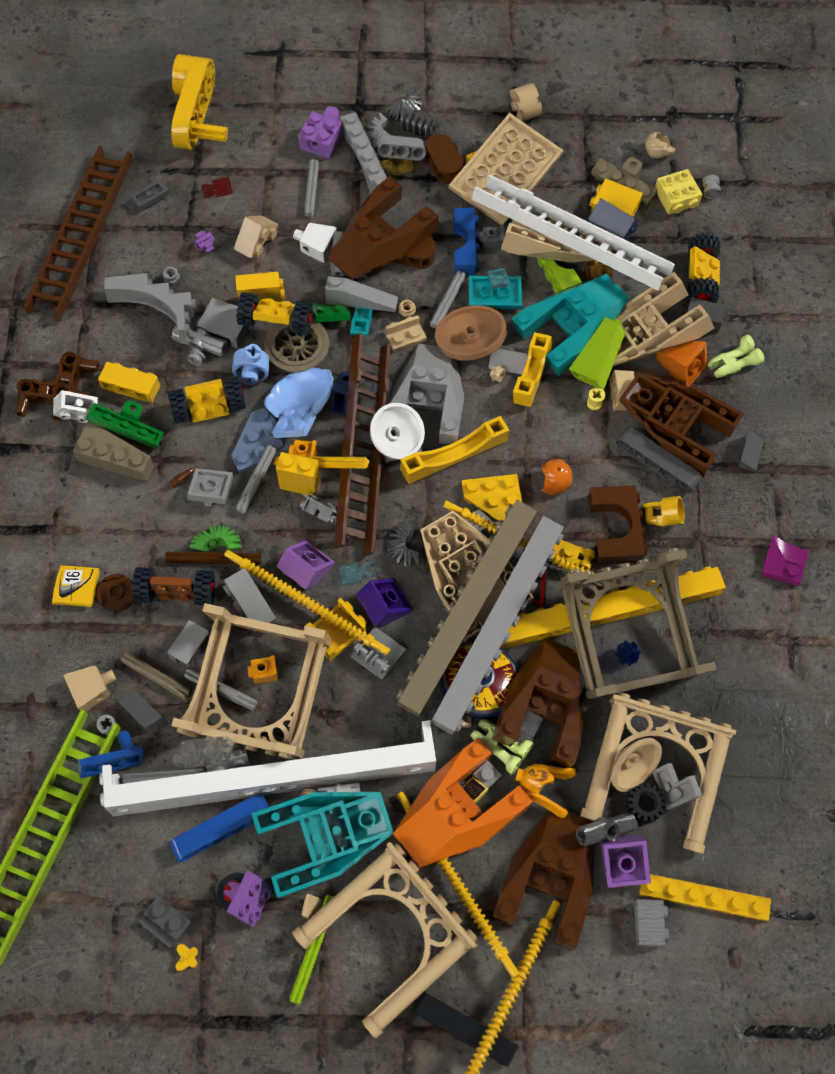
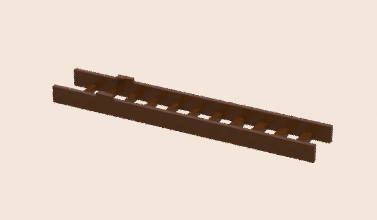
M98 146L23 306L28 315L31 314L39 298L58 303L54 315L57 321H61L132 164L131 152L127 151L122 162L104 158L103 147ZM100 165L117 168L119 171L117 174L99 171L98 168ZM94 178L111 181L113 184L111 187L94 184L92 181ZM88 191L106 194L107 197L105 200L87 197L86 194ZM81 204L101 208L99 214L79 209ZM75 217L95 220L93 228L73 224ZM70 229L90 234L87 241L67 237ZM63 243L84 247L80 255L60 251ZM57 256L77 261L75 268L71 269L54 265ZM50 271L70 274L68 283L49 279ZM47 285L65 289L61 297L41 293L43 286L46 287Z
M359 333L352 338L342 457H355L353 456V446L372 451L371 461H369L367 467L370 469V478L351 473L352 468H341L334 548L344 546L346 536L365 541L363 555L368 556L375 553L382 454L376 449L373 442L369 444L354 439L355 428L370 433V426L356 422V411L374 416L381 407L386 405L387 392L389 391L388 372L391 345L386 344L380 348L379 360L361 354L363 334ZM361 360L378 366V377L363 372V369H360ZM361 378L377 383V393L359 388ZM358 394L375 399V410L358 405ZM350 482L369 487L368 496L350 491ZM349 500L366 504L367 514L348 509ZM347 518L365 522V532L347 527Z

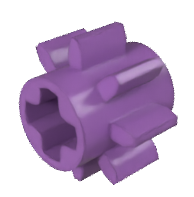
M200 231L195 234L197 239L194 240V244L200 252L204 250L205 253H208L214 249L215 239L209 231L206 233L205 231Z

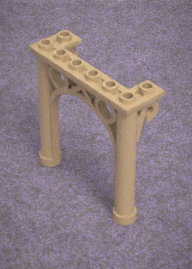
M618 692V695L614 694L609 701L611 703L610 707H612L585 808H582L580 816L594 821L602 817L611 783L612 768L621 750L628 743L638 738L649 736L666 738L685 748L695 760L699 770V788L702 796L695 799L683 848L704 854V841L729 742L732 736L736 734V730L731 729L729 724L719 722V725L710 723L711 719L699 716L698 719L690 717L691 714L685 711L678 710V713L670 711V707L658 704V707L652 706L650 701L638 698V701L632 700L630 695ZM629 710L634 711V712L630 713L629 715H627ZM634 716L645 718L648 722L647 729L638 733L631 726V718ZM650 716L667 721L664 726L655 727V731H650L653 727V721ZM675 723L692 728V730L685 734L684 740L681 738L682 734L676 730ZM624 725H626V728L632 735L620 743ZM694 733L704 736L706 738V746L695 750L689 742L690 736ZM709 750L706 767H704L699 754Z
M390 842L387 844L388 847L376 860L307 922L292 931L299 944L304 949H307L361 899L372 895L393 897L404 903L414 913L424 935L425 949L423 959L415 973L362 1020V1023L374 1038H378L383 1033V1029L468 950L476 949L479 946L476 943L478 937L471 929L465 930L460 925L463 922L455 911L452 913L448 911L446 900L440 894L436 896L431 890L434 886L426 877L421 879L417 874L419 871L418 867L412 860L408 862L405 859L407 853L398 844L393 845ZM397 864L401 870L392 868ZM400 874L405 880L406 885L403 891L395 892L390 890L389 878L391 875ZM384 876L385 889H370ZM411 882L422 893V898L403 897V895L409 892ZM430 903L443 919L435 918L426 924L425 919H428L426 915L427 905ZM415 905H421L420 911L416 908ZM435 923L442 924L447 931V938L443 942L434 941L430 937V928ZM452 930L457 935L453 940ZM431 945L444 947L429 961Z

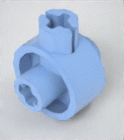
M250 344L243 349H239L233 355L232 374L235 377L239 376V380L246 385H255L257 382H261L268 377L269 356L256 344Z

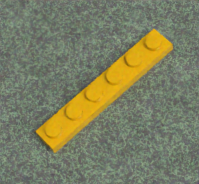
M650 874V884L640 885L639 896L766 922L769 921L770 898Z

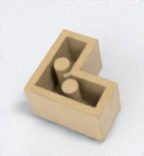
M262 215L245 217L234 250L249 258L259 257L263 252L264 242L273 240L276 237L278 224Z

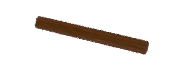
M168 551L165 555L167 563L236 564L224 556L225 552ZM235 553L243 559H249L251 564H261L260 553Z

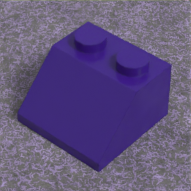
M395 578L370 580L356 593L361 606L365 609L374 627L388 625L413 611Z

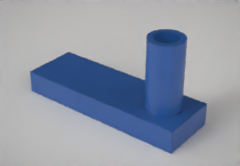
M120 732L117 738L122 750L79 759L78 774L80 779L102 773L103 765H111L112 771L141 765L143 759L141 745L134 747L129 732Z

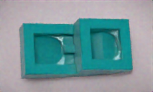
M355 307L350 335L361 333L363 336L368 337L373 309Z

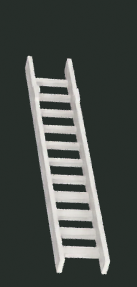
M492 175L488 176L486 188L495 191L494 195L478 187L474 188L472 200L656 290L660 289L664 278L655 274V272L659 271L668 276L672 273L675 266L674 263L533 196L534 193L524 188L519 189ZM503 195L511 200L507 202L500 197ZM516 203H519V204L525 206L526 208L523 210V209L520 208V205H518V204H516ZM531 210H534V211H536V212H538V213H540V214H542V215H541L540 217H538V216H536V215H534V214H531V213H529V212H530ZM548 217L556 221V223L552 224L545 219ZM564 225L572 230L568 232L560 227ZM579 232L587 236V238L583 239L575 234ZM595 240L602 245L599 247L591 242ZM609 248H612V249H614V250H616V251H618V252H617L616 254H614V253L609 252V251H607V250H608ZM626 255L632 258L633 260L630 262L624 259L623 257ZM643 263L649 266V268L646 270L640 267L639 264Z

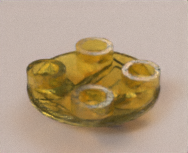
M384 157L380 161L382 168L391 174L405 175L413 170L412 160Z

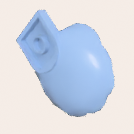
M313 367L306 371L293 372L274 385L264 400L265 407L279 419L272 431L274 438L307 436L316 419V415L322 410L331 395L333 376L330 370Z

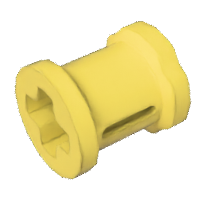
M598 387L592 388L589 391L587 406L591 410H599L603 406L605 392Z

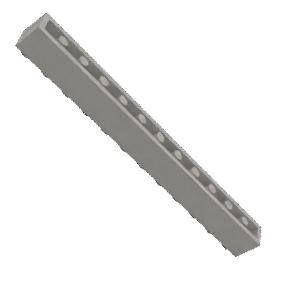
M545 516L540 520L430 722L432 725L450 735L455 730L459 732L464 723V720L461 719L464 713L468 714L474 704L471 702L473 696H478L483 688V685L480 684L483 677L487 679L493 669L490 667L492 660L497 661L502 652L499 647L502 643H507L511 635L508 632L510 627H515L520 618L517 615L519 610H524L529 602L526 599L528 593L533 594L538 585L535 582L538 576L542 577L547 568L544 566L546 560L550 561L555 553V550H553L554 545H559L564 536L561 534L564 527Z

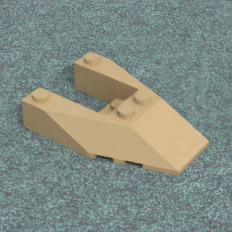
M518 203L521 209L524 210L526 208L525 206ZM531 210V211L529 212V213L534 214V215H536V216H538V217H540V216L542 215V214H540V213H538V212H536V211H534V210ZM548 217L545 219L552 224L556 223V221ZM515 220L509 223L501 247L502 250L510 254L514 253L522 256L564 262L595 260L542 233L533 231V229ZM564 225L560 227L568 232L572 230ZM579 232L575 234L583 239L587 238V236ZM595 240L591 242L599 247L602 245Z
M675 272L663 279L659 290L650 287L626 304V309L616 317L622 323V328L626 333L613 366L641 359L696 340L714 329L709 315L700 304L669 325L661 316L662 312L688 296L683 282Z

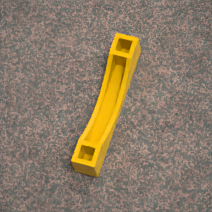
M501 416L483 423L472 433L450 445L431 451L416 452L400 459V470L407 483L411 484L508 441L509 429Z

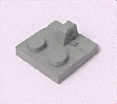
M196 468L187 494L188 500L204 502V505L212 507V503L226 504L233 480V472Z

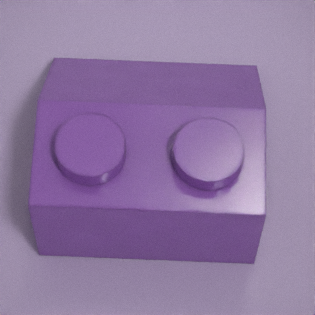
M305 540L286 548L277 568L284 575L297 582L298 586L308 589L316 585L335 562Z
M643 835L623 836L614 842L609 840L600 841L608 888L651 883L647 843Z

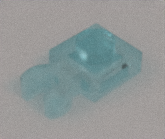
M357 562L340 566L339 572L343 587L362 583L361 577H374V571H366L367 568L372 567V563L366 562L362 567H358Z

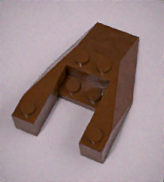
M389 176L377 185L355 213L327 258L349 278H357L371 272L372 269L378 266L384 267L388 265V262L404 258L438 230L439 215L428 206H425L397 230L380 217L402 199V186Z
M639 372L619 399L668 452L697 470L702 478H704L712 466L717 454L685 436L695 420L698 419L730 438L744 413L696 386L688 387L680 385V382H668L661 380L660 377Z
M548 638L543 639L510 682L491 740L511 747L518 740L525 714L528 712L559 725L548 762L562 768H570L575 764L581 744L584 721L583 675L577 650Z
M548 811L512 857L491 920L512 927L525 888H532L566 901L553 944L574 951L577 948L593 891L592 844L587 846L580 845L576 838V830L579 829V826L592 823V820L568 812L565 818H559L551 811Z

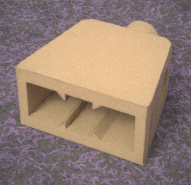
M96 666L63 675L77 708L85 712L110 695L106 685L117 680L112 669L101 674Z

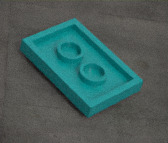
M469 276V306L479 305L493 309L522 310L521 276Z

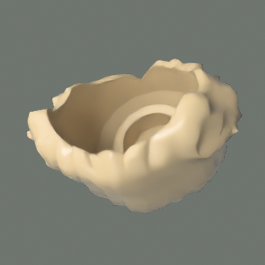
M653 132L646 138L645 148L650 157L660 159L675 154V148L670 145L668 136H662L661 133Z

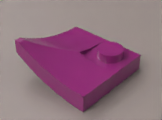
M772 535L761 576L800 586L809 551L788 544Z

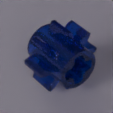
M625 640L617 645V652L615 653L618 657L617 661L622 665L626 663L629 666L638 662L641 651L637 649L638 645L636 643H629Z

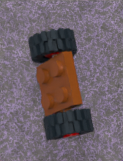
M135 568L134 578L132 579V595L136 603H152L154 594L163 601L179 599L183 602H189L194 600L195 605L204 606L205 603L210 605L214 603L216 585L214 571L197 570L193 584L191 578L155 577V570L153 568Z

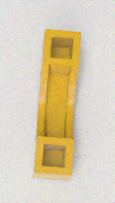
M534 332L524 371L521 377H518L513 390V403L527 407L532 406L547 363L546 355L552 349V336Z

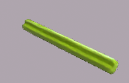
M326 895L322 907L326 905L333 898V896ZM326 931L306 950L289 1001L292 1003L300 1004Z

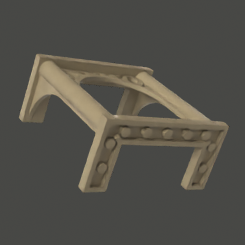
M678 548L666 550V553L656 557V561L649 562V559L637 561V565L630 566V563L618 565V569L611 570V567L599 569V573L592 574V571L581 572L580 569L568 571V574H565L556 584L558 592L562 591L586 687V692H583L584 700L717 670L715 662L698 665L679 590L680 562L687 558L686 550L679 551ZM652 573L656 577L655 583L652 586H647L645 578L648 574ZM640 574H642L640 582H635L633 580L634 576L635 578H637L640 576ZM616 579H619L621 583L617 584ZM593 584H595L596 586H600L602 584L604 588L602 590H598ZM661 584V587L659 588L661 590V593H657L655 588H657ZM621 586L638 587L652 594L665 611L680 671L617 685L604 686L590 629L591 613L598 599L607 591ZM585 587L590 588L594 592L595 597L593 599L586 598L582 594V589ZM581 601L588 603L589 608L584 610V604H581Z

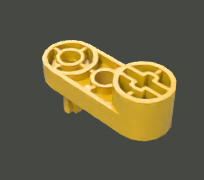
M178 54L174 60L172 87L174 94L180 96L172 120V143L175 148L193 151L198 138L227 142L228 127L203 124L215 82V66L211 58Z

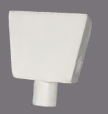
M309 223L305 231L296 229L293 239L300 241V250L303 253L325 263L333 247L336 227Z

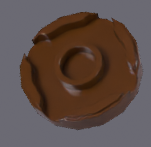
M112 574L105 577L96 589V597L99 604L110 612H121L128 609L134 602L132 580L122 574Z

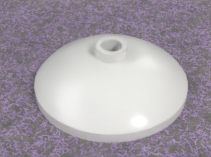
M387 404L381 407L371 420V440L376 449L388 458L402 459L416 453L424 440L425 430L422 419L413 408L406 404ZM391 430L395 431V436L391 435Z

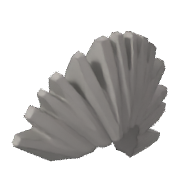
M379 113L381 120L374 117V120H371L374 126L367 127L371 130L367 132V137L374 149L377 147V139L380 136L390 135L387 131L383 130L388 120L382 113Z

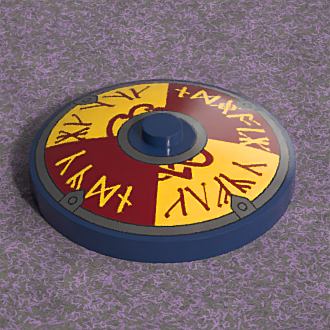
M474 641L460 644L439 680L444 696ZM499 648L502 652L497 661L492 660L490 667L493 669L487 679L483 677L480 683L483 685V688L478 696H473L471 702L474 704L468 714L464 713L465 716L487 719L500 714L508 686L518 673L515 662L502 648Z

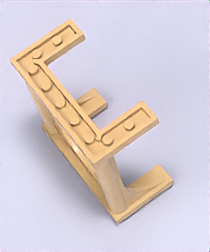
M205 603L203 612L214 623L196 690L186 713L180 719L173 718L171 726L177 728L178 733L198 738L199 734L206 736L205 740L217 743L218 739L226 741L225 745L233 747L242 744L245 745L246 750L257 752V748L265 750L264 754L277 756V753H279V756L288 760H297V757L303 759L304 750L302 745L326 648L331 646L332 639L326 630L305 626L304 631L275 625L232 615L224 607ZM232 626L309 643L294 702L289 711L280 720L271 725L259 728L239 725L224 713L219 704L216 690L217 680ZM210 702L214 703L215 708L207 711V708H210ZM220 714L221 719L216 725H208L207 721L211 715ZM288 720L290 721V724L288 725V727H290L289 731L283 725L284 722ZM224 723H229V725H230V728H229L228 730H226V729H227L226 727H223V728H221L220 730H217V729H219ZM274 728L282 729L284 733L282 741L279 742L274 739ZM244 729H247L248 731L246 735L242 734V731ZM267 732L269 740L271 742H269L268 739L264 736L263 738H261V733Z

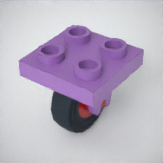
M247 871L245 875L235 872L222 879L216 891V899L226 912L245 924L254 927L261 916V911L266 901L271 896L273 887L252 872Z

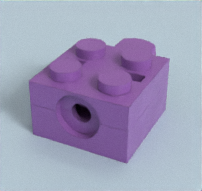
M330 106L325 109L323 115L312 111L298 135L299 148L330 159L343 137L342 121H339V110Z

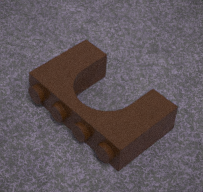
M636 486L590 487L588 493L590 513H618L627 520L630 527V532L624 537L596 540L594 546L596 565L637 563V561L643 560L645 555H647V545L643 542L645 529L644 526H641L642 510L638 507L640 494L636 492Z

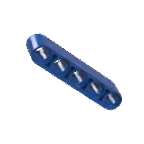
M256 794L172 839L169 845L177 862H184L253 825L250 813L269 807L263 794Z

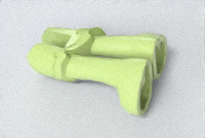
M747 334L740 339L739 347L730 352L715 356L707 365L711 370L723 365L714 372L716 378H721L739 372L743 367L760 365L764 363L765 359L759 348L754 349V341ZM743 355H747L746 357L736 361V358L741 357Z
M480 720L478 726L488 734L484 736L480 732L473 730L470 734L471 738L476 740L479 737L491 753L506 765V770L513 774L529 753L533 742L526 739L521 743L516 741L511 747L506 746L517 756L511 755L499 747L496 741L491 740L496 725L487 720Z

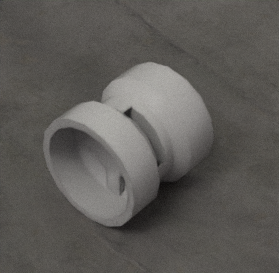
M709 175L702 180L705 198L715 199L721 195L718 176Z

